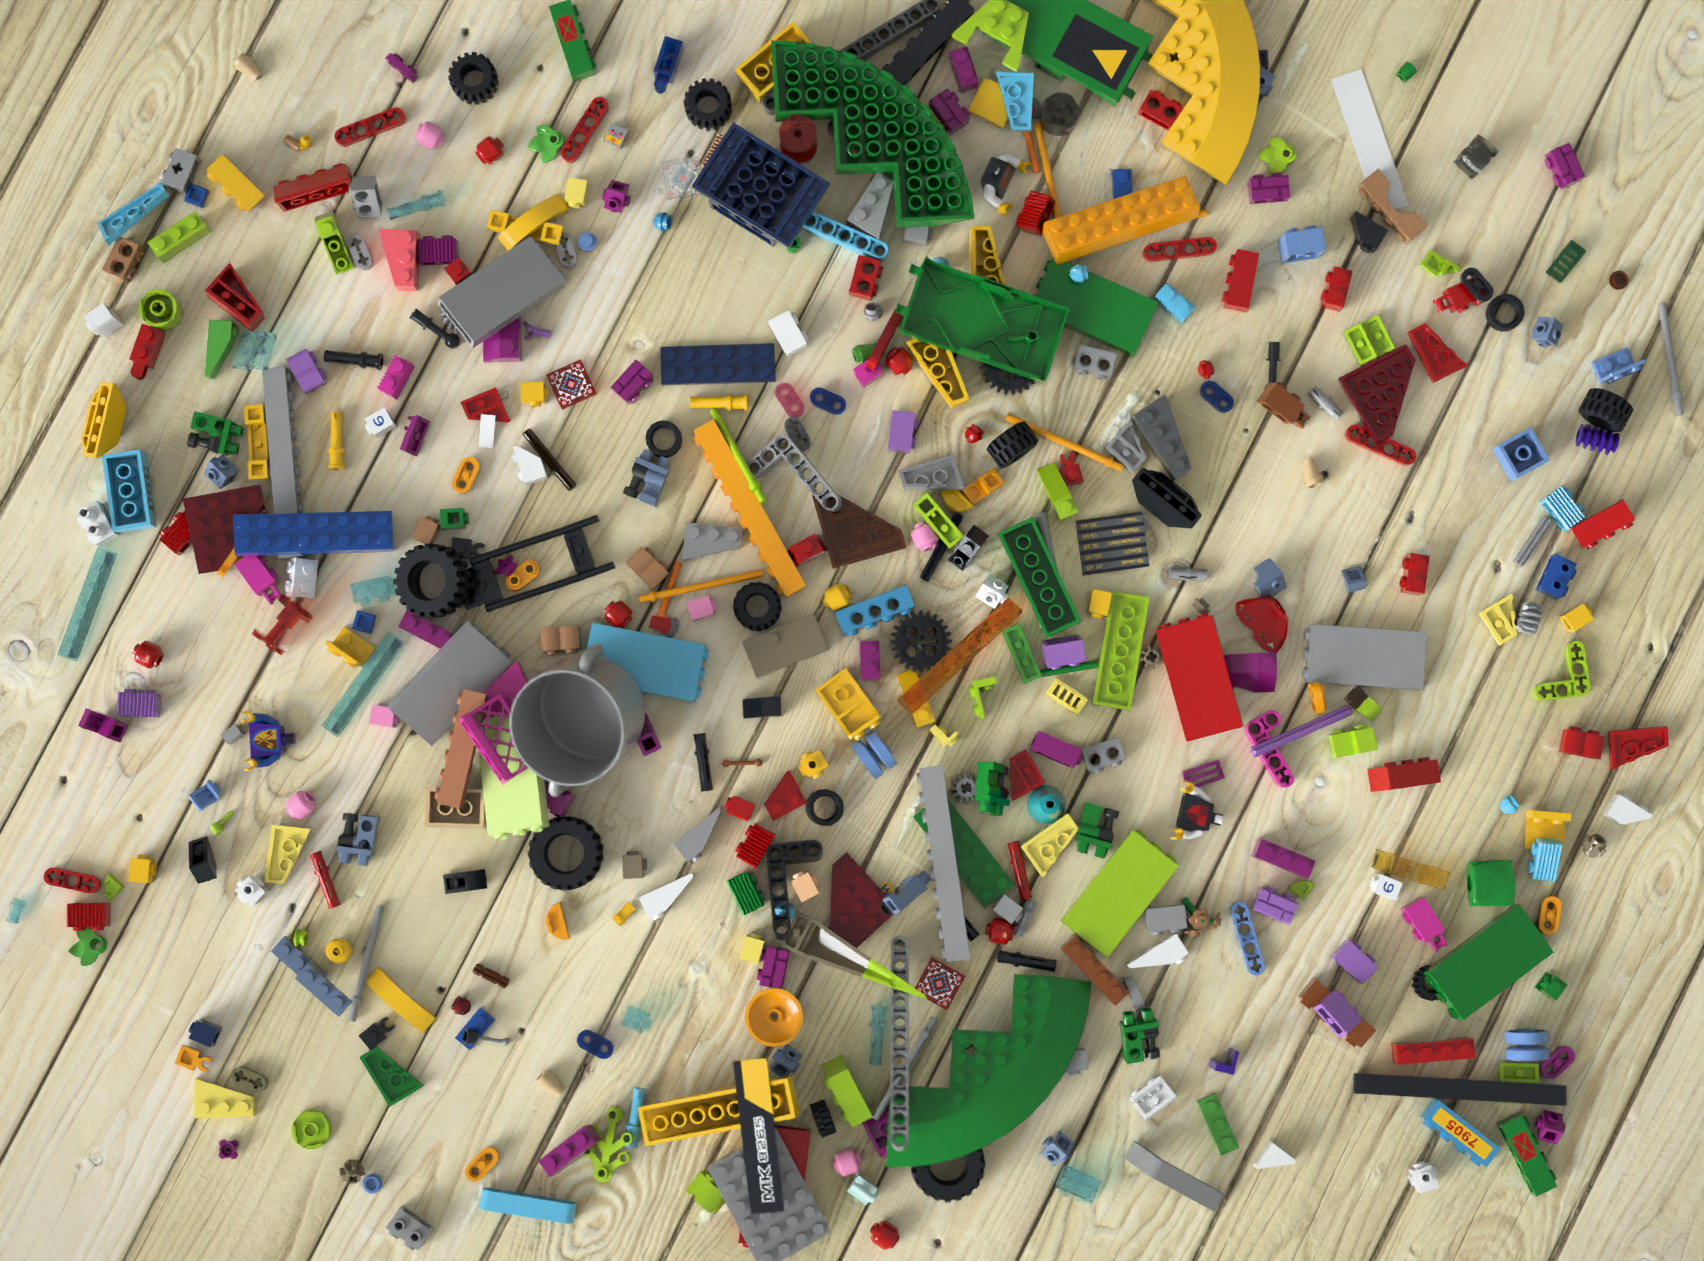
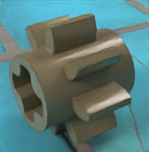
M1147 646V652L1141 650L1143 658L1139 659V661L1145 663L1144 668L1151 665L1153 670L1155 669V663L1162 664L1159 661V657L1163 655L1158 654V647L1151 650V647ZM1149 653L1155 655L1153 663H1151V660H1147Z
M1599 834L1587 835L1582 841L1583 852L1589 857L1594 858L1598 855L1602 857L1607 851L1605 849L1607 847L1606 840Z
M355 1159L347 1160L344 1163V1168H339L342 1181H346L348 1184L358 1183L361 1180V1176L365 1175L362 1162H358Z

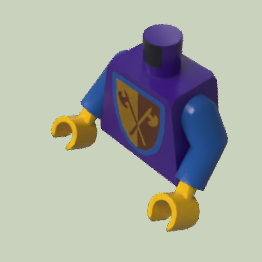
M249 711L241 712L248 715L247 720L240 721L249 723L251 758L242 762H249L250 768L244 769L245 771H250L254 767L261 768L272 765L280 759L281 754L286 752L285 745L296 743L295 733H285L284 726H281L279 721L267 714H252Z

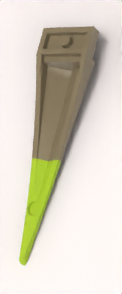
M797 911L791 922L790 938L782 941L780 944L781 947L804 958L924 999L927 998L917 989L827 927Z

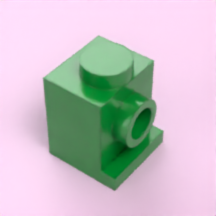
M440 509V528L442 530L466 529V524H469V513H465V509ZM456 516L459 517V521L457 523H453V518Z
M1545 972L1534 988L1549 999L1557 1001L1567 987V984L1555 975Z

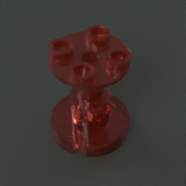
M793 114L783 121L779 128L781 152L799 164L811 161L817 152V129L812 120L803 115Z
M284 593L278 600L285 607L276 617L278 622L267 635L257 628H254L252 635L264 641L270 650L276 651L281 656L285 653V650L276 641L287 628L292 629L300 618L307 623H310L314 618L306 609L297 602L291 601V598Z

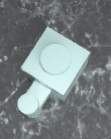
M858 1172L847 1188V1192L867 1205L868 1202L872 1203L877 1197L878 1192L876 1191L878 1187Z

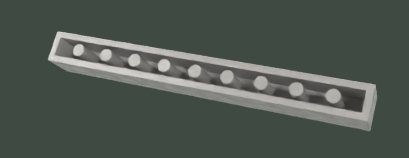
M286 367L262 369L274 514L304 513L303 503H300V496H302L303 491L298 477H301L300 466H297L299 449L295 445L298 433L297 429L294 428L296 412L295 409H292V402L295 400L294 392L290 386V383H293L292 372H289V369ZM305 554L278 555V558L281 560L305 558Z
M943 765L919 768L920 773H916L917 783L922 784L923 791L919 792L920 804L924 803L925 811H922L923 823H927L928 830L924 831L926 842H930L931 850H927L928 860L933 861L934 868L930 869L931 881L936 882L933 896L934 900H938L939 908H935L937 920L941 919L942 927H938L939 938L944 939V947H941L942 959L946 958L947 962L970 959Z

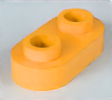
M464 458L453 478L452 487L459 494H466L471 490L480 471V464L475 458ZM473 464V470L469 471L467 469L468 465ZM462 481L466 482L464 488L459 486Z
M526 560L515 568L511 575L506 577V586L512 591L521 590L539 576L541 571L539 564L534 560ZM528 566H533L531 573L527 572ZM518 578V583L512 584V579Z
M1317 681L1309 683V694L1313 711L1316 715L1325 713L1324 709L1327 708L1323 695H1325L1324 687L1322 684H1318Z
M1547 896L1541 901L1537 927L1543 934L1551 935L1558 930L1562 903L1557 897ZM1549 902L1553 904V907L1551 909H1548L1547 904ZM1546 921L1549 922L1548 928L1544 927V923Z
M493 1147L484 1148L466 1167L465 1175L467 1179L472 1182L480 1181L498 1162V1151ZM487 1153L492 1154V1160L486 1158ZM473 1168H478L479 1174H474Z

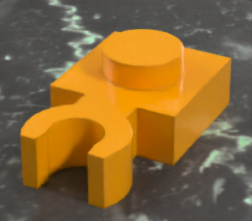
M234 548L217 571V574L221 577H224L231 565L238 562L242 557L235 556Z
M182 1045L175 1064L190 1070H195L196 1066H198L199 1070L207 1072L209 1068L204 1067L203 1063L204 1061L212 1062L213 1059L209 1056L202 1058L200 1057L202 1051Z

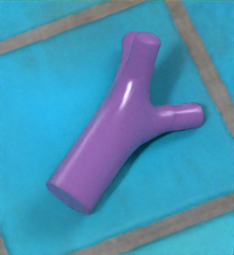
M526 321L523 322L527 330L530 331V334L524 337L525 340L535 336L550 338L551 331L533 327Z

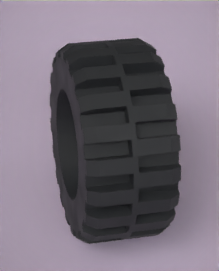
M424 544L415 546L414 550H408L405 553L406 558H400L398 561L400 566L399 568L396 567L394 571L397 574V578L393 579V584L397 585L395 593L401 596L399 599L400 603L407 605L406 609L409 612H415V615L425 617H445L446 614L456 612L455 608L462 607L464 604L462 600L468 598L469 593H467V589H471L472 583H468V578H471V571L466 570L468 564L466 561L461 560L463 556L460 553L444 545ZM430 563H438L446 576L445 588L435 599H429L423 594L419 582L422 570Z
M571 816L556 817L549 820L550 827L543 828L541 832H534V836L529 842V865L534 871L533 874L544 885L562 891L577 889L592 881L597 872H599L604 859V847L599 833L585 820ZM561 835L574 836L581 842L584 848L582 863L576 869L568 872L556 869L548 858L550 844Z
M981 1148L965 1156V1170L955 1180L943 1181L938 1179L931 1172L929 1165L911 1167L913 1179L919 1189H922L928 1197H933L934 1200H945V1202L962 1200V1197L971 1195L972 1191L980 1185V1180L983 1179L985 1168L983 1150Z

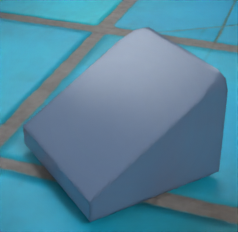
M1361 566L1342 570L1348 593L1366 588L1367 580Z

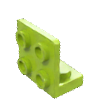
M995 676L972 681L971 686L968 687L970 698H974L976 704L973 706L975 717L979 716V720L985 719L979 689H981V692L994 689L993 685L997 684Z

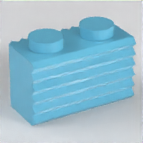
M1168 283L1160 289L1153 299L1158 302L1159 307H1162V309H1165V312L1171 314V317L1176 319V322L1179 321V324H1182L1196 307Z
M1560 486L1542 499L1540 503L1564 532L1582 520L1585 515L1581 504L1575 503L1571 498L1573 497L1571 491L1566 487Z
M1536 837L1535 843H1532L1531 846L1532 860L1528 862L1527 867L1533 879L1556 882L1563 844L1560 840Z

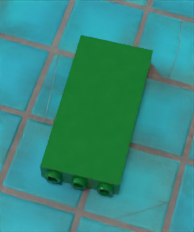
M1052 258V261L1047 260L1043 269L1046 271L1044 278H1039L1036 288L1039 290L1035 296L1070 308L1064 327L1134 357L1158 302L1087 271L1088 279L1084 280L1083 283L1074 282L1070 278L1069 273L1075 265L1069 262L1056 265L1054 258Z
M1518 904L1509 907L1423 973L1426 975L1425 980L1428 985L1434 987L1438 992L1436 994L1438 999L1449 1008L1448 1013L1453 1019L1464 1021L1554 952L1523 908Z

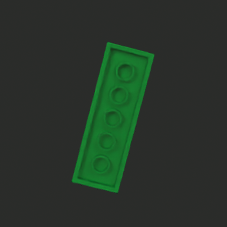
M948 800L958 875L981 905L986 908L1015 884ZM924 808L913 818L926 831L928 826L927 823H923L922 811H925Z

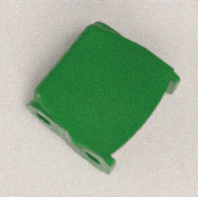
M1512 860L1468 861L1466 873L1470 906H1515V877L1511 864Z

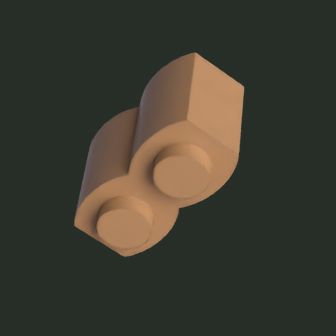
M641 546L626 562V565L654 591L669 575L667 571L669 567L663 561L658 563L653 558L655 554L648 547L644 549Z
M579 625L540 628L542 652H547V656L558 655V651L574 654L577 653V650L582 649Z

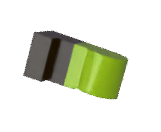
M1355 686L1344 698L1351 707L1370 722H1373L1382 712L1381 707L1360 686Z

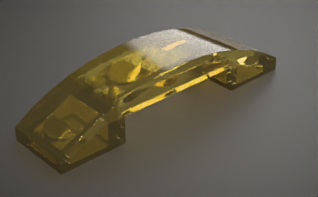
M1376 849L1371 868L1441 890H1445L1450 873L1449 871L1396 856Z

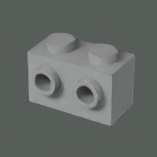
M402 1205L386 1229L389 1230L388 1233L394 1238H401L405 1241L404 1244L408 1248L419 1250L434 1227Z

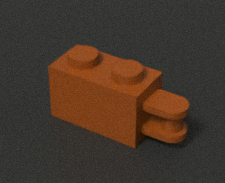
M1280 382L1268 383L1256 402L1283 423H1294L1303 429L1304 423L1311 417L1302 410L1305 404L1300 401L1301 398L1294 393L1290 394L1286 390L1287 387Z

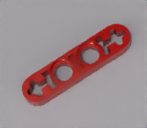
M596 97L591 101L561 150V155L565 162L573 163L579 158L609 109L605 98ZM602 102L604 108H599L597 111L599 117L594 114L597 110L596 104H601ZM589 117L595 119V124L591 127L585 125V120ZM576 134H584L585 140L583 142H576ZM572 142L575 146L579 147V149L575 147L573 149L574 156L567 157L566 151L570 152L572 150Z
M397 107L391 108L339 128L335 132L334 137L340 146L347 147L403 125L406 116L402 109ZM395 113L401 115L398 121L392 119ZM386 116H387L389 119H391V120H389L390 123H391V124H389V125H388V122H387V120H386V118H385ZM377 119H382L384 125L381 128H375L374 122ZM359 126L366 127V133L364 135H358L356 133V130ZM350 130H352L353 134L355 135V138H353L350 135ZM343 133L347 136L346 141L344 142L342 139H340L342 138L341 134Z
M1212 237L1151 243L1144 248L1143 258L1148 262H1159L1209 256L1215 252L1217 243ZM1199 242V246H1204L1208 242L1213 247L1210 248V251H1207V248H1200V252H1198L1197 243ZM1192 244L1194 252H1185L1184 245ZM1173 246L1176 253L1172 256L1167 255L1165 248ZM1159 247H1162L1161 253L1163 257H1160V253H1156L1154 257H1151L1150 254H1147L1150 248L1153 250V252H1156L1160 250Z
M896 309L866 364V367L874 371L902 320L903 315L896 313Z
M1351 425L1345 431V438L1349 442L1398 464L1408 466L1416 460V453L1413 449L1389 438L1373 447L1369 446L1367 438L1370 434L1362 426ZM1356 429L1358 435L1362 436L1364 435V433H1366V435L1364 436L1363 441L1360 442L1362 438L1359 436L1352 438V434L1350 433V431ZM1386 444L1393 445V454L1385 452L1384 447ZM1400 448L1401 451L1399 453L1406 454L1408 452L1410 453L1409 457L1411 459L1405 461L1404 456L1398 455L1396 458L1395 455L1398 453Z

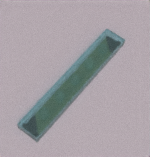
M97 547L57 655L73 661L78 660L117 553Z
M387 632L322 724L323 728L339 737L404 645L402 640Z

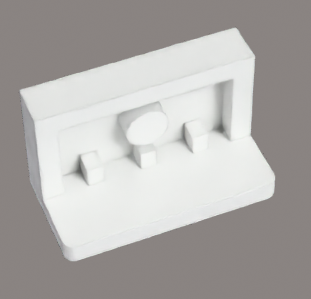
M290 559L286 567L288 573V580L284 586L286 596L314 599L318 560Z
M1161 1075L1150 1079L1147 1083L1148 1085L1143 1089L1135 1090L1130 1098L1145 1121H1148L1177 1099Z

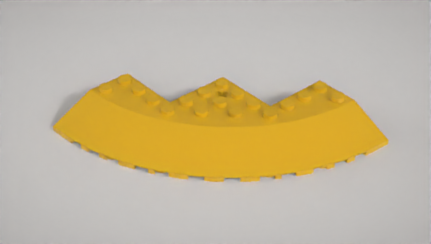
M1150 0L1178 19L1149 60L1148 65L1151 70L1192 95L1163 138L1162 143L1172 152L1227 186L1239 166V162L1251 137L1257 116L1260 94L1261 68L1258 43L1252 19L1244 0ZM1178 57V61L1174 60L1172 62L1173 58Z

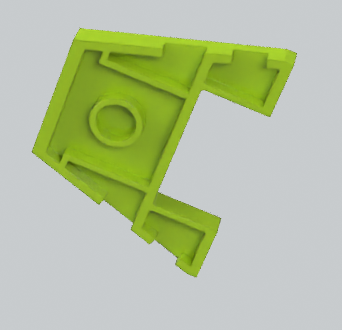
M989 0L953 32L952 38L967 45L975 30H981L1010 46L1002 65L1017 72L1029 12L1007 0Z

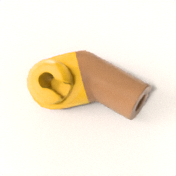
M286 135L283 143L296 151L308 149L312 145L311 137L308 135H304L298 140L290 135Z

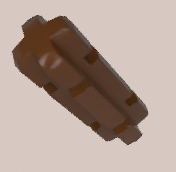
M476 964L473 968L474 974L481 975L482 978L494 984L498 983V986L506 988L510 982L509 978L501 977V974L489 968L485 969L481 964Z

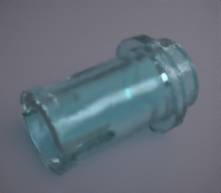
M13 898V901H10L11 907L6 921L14 924L19 923L22 909L26 907L24 900Z

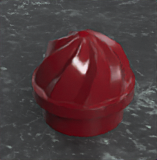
M458 995L451 1009L455 1011V1014L465 1015L470 1012L471 1003L467 997Z

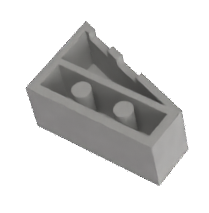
M876 173L848 216L847 224L859 232L880 240L893 191V181L881 173Z

